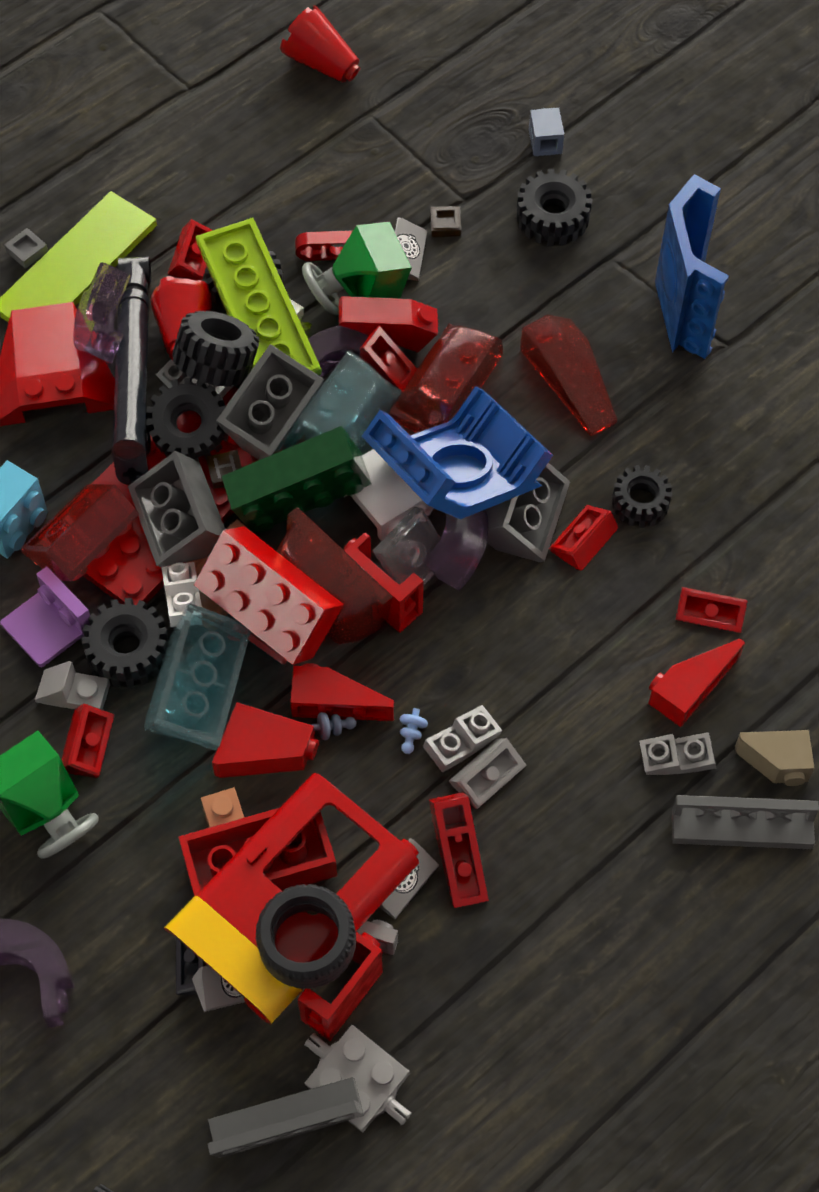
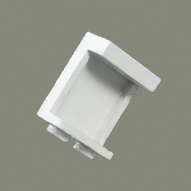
M374 449L362 456L372 485L350 496L377 527L378 537L381 541L400 535L408 525L416 520L422 521L431 514L434 508L428 506Z

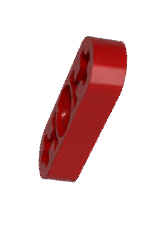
M353 231L301 233L295 239L296 256L305 261L336 260L343 247H334L332 245H345Z

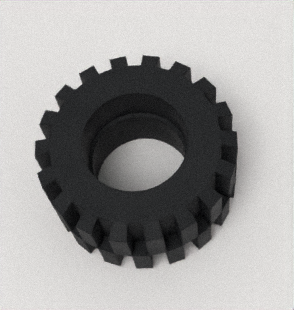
M195 311L194 313L187 314L181 321L172 353L173 362L187 376L200 382L214 386H238L244 382L251 372L259 346V337L256 336V332L249 328L246 323L232 316L213 311Z

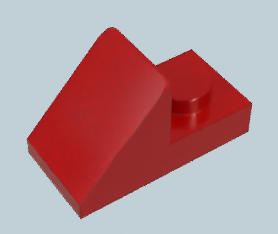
M380 326L375 327L360 348L361 373L364 375L377 372L395 394L403 392L418 372V369Z

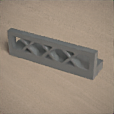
M677 795L672 808V844L813 849L815 845L814 820L819 811L818 801Z
M347 1078L208 1119L213 1142L207 1143L210 1155L218 1158L364 1116L355 1078Z

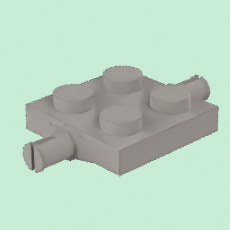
M351 1025L341 1039L331 1046L315 1033L310 1036L313 1042L307 1039L304 1046L312 1050L321 1059L318 1067L306 1080L305 1085L309 1089H313L347 1078H355L364 1116L348 1121L362 1133L376 1117L385 1111L398 1121L400 1125L406 1122L403 1116L407 1119L410 1117L412 1112L395 1100L398 1088L410 1075L409 1070L355 1026Z

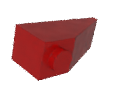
M342 296L339 299V325L370 335L375 327L380 326L396 345L415 352L422 350L438 335L437 308L412 299Z
M737 639L672 665L665 675L660 672L649 686L651 695L648 704L682 727L739 660L745 642Z
M314 663L293 666L291 690L292 717L317 718L320 712H325L329 719L333 714H338L341 719L353 717L355 720L394 721V700L328 667H321Z
M461 792L429 799L434 830L453 907L458 908L489 901L469 797Z

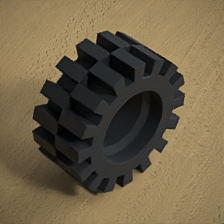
M636 465L633 467V472L627 468L624 470L623 475L619 474L614 485L612 505H614L613 510L615 514L620 513L619 519L621 521L628 518V525L634 526L636 521L639 522V528H645L646 522L651 527L656 524V519L661 522L664 519V515H667L672 498L671 483L667 484L668 477L666 475L660 477L661 471L657 468L652 473L649 472L650 466L645 465L644 471H642L640 466ZM637 489L646 490L653 494L654 500L645 504L638 503L631 499L630 493Z

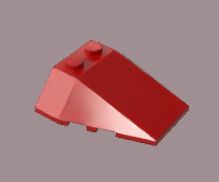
M73 302L11 310L0 354V426L26 423L24 411L83 402L86 404L88 413L114 410L115 378Z

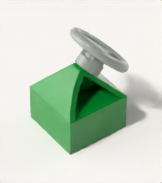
M382 222L356 225L333 267L324 273L311 262L303 264L302 273L309 289L324 309L332 315H339L340 298L337 293L343 289L346 290L350 297L400 299L412 266L391 223Z
M38 730L0 755L1 812L21 836L42 825L52 836L39 847L37 851L39 858H48L81 838L98 823L99 817L96 813L87 814L75 821L67 809L79 797V794L59 754Z

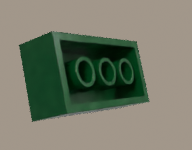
M343 426L334 428L222 476L232 511L253 533L269 531L278 523L298 519L309 510L329 506L338 498L345 495H355L365 487L372 485L361 451Z

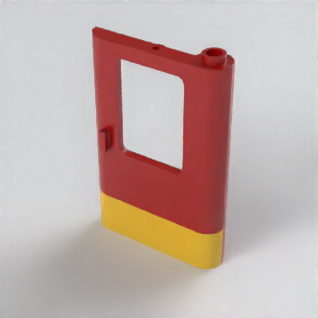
M313 773L164 927L169 934L171 933L240 993L252 1011L270 1025L303 990L288 986L273 977L263 964L256 943V925L261 911L273 896L280 891L283 892L264 876V870L328 805L337 808L379 844V848L336 893L348 906L354 920L356 932L420 863L416 857L419 852L411 842L406 839L400 841L328 780L317 773ZM306 911L299 912L290 916L281 924L275 936V947L282 956L291 961L300 963L316 961L333 948L338 938V929L333 920L322 913L310 915Z

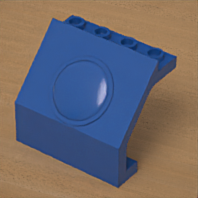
M695 174L669 204L655 284L672 353L678 345H681L688 352L706 359L712 351L711 341L715 337L717 330L715 329L720 303L724 299V286L729 279V275L705 263L721 188Z
M477 386L472 390L456 415L446 423L410 436L388 413L379 410L362 435L365 441L428 506L460 520L541 487L542 485L536 479L553 457V454L505 409Z

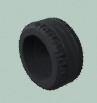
M302 884L296 885V887L291 886L284 889L283 892L280 891L264 906L257 921L256 943L262 962L273 977L291 987L311 989L334 981L346 970L356 948L354 920L346 903L334 892L317 885ZM304 911L322 913L333 920L338 929L337 941L325 956L316 961L300 963L285 958L277 951L275 936L279 927L287 918Z

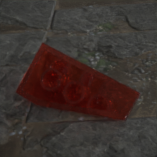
M547 314L523 327L520 350L588 434L593 436L616 423L617 417L590 343L574 322L568 318Z

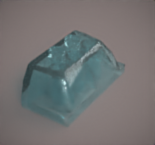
M348 351L298 417L282 450L343 426L361 451L366 444L362 435L379 410L388 413L400 397L402 390L385 380L368 362L354 352Z
M189 603L170 636L145 720V730L170 738L184 739L216 751L221 743L251 631L235 619Z

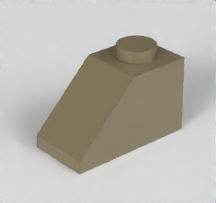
M809 730L740 732L735 745L736 753L773 783L799 786L809 781L814 770Z

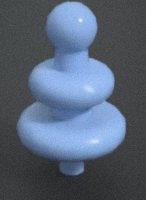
M413 708L412 715L403 714L400 716V722L407 726L400 730V734L405 737V742L401 746L405 754L412 753L414 750V740L422 737L421 732L417 729H423L428 726L427 720L419 717L420 709Z

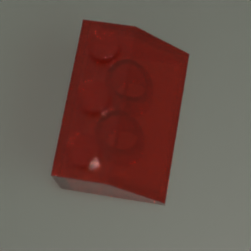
M87 484L20 550L41 568L44 569L47 566L60 580L76 581L87 572L88 568L86 566L93 559L103 556L110 549L109 544L117 536H121L133 526L132 521L139 513L116 485Z

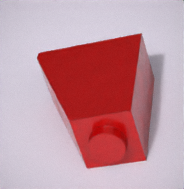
M236 702L212 760L214 775L226 778L304 770L308 759L313 760L319 746V740L315 739L314 726Z

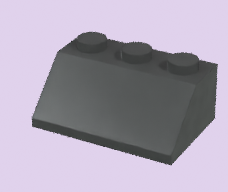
M270 344L217 418L216 423L242 450L256 459L261 460L281 450L321 392L324 379Z
M173 452L128 486L156 566L164 567L175 563L206 558L211 554L222 531L226 530L200 462L182 453Z
M550 463L545 466L536 479L542 485L541 487L483 510L475 534L497 551L537 562H544L570 481Z

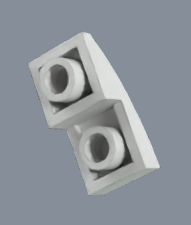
M175 563L171 566L161 567L171 627L203 622L204 616L199 589L194 586L197 579L195 563Z

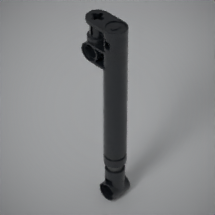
M149 256L118 258L121 289L118 300L112 457L116 477L121 483L130 485L149 471L147 454L151 453L150 431L146 425V419H148L146 413L149 322L148 284H151L152 281Z

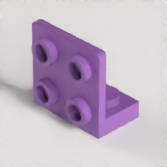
M47 566L36 574L40 587L37 589L38 593L0 621L7 633L39 667H44L84 636L83 628L85 624L90 626L88 620L90 616L89 610Z

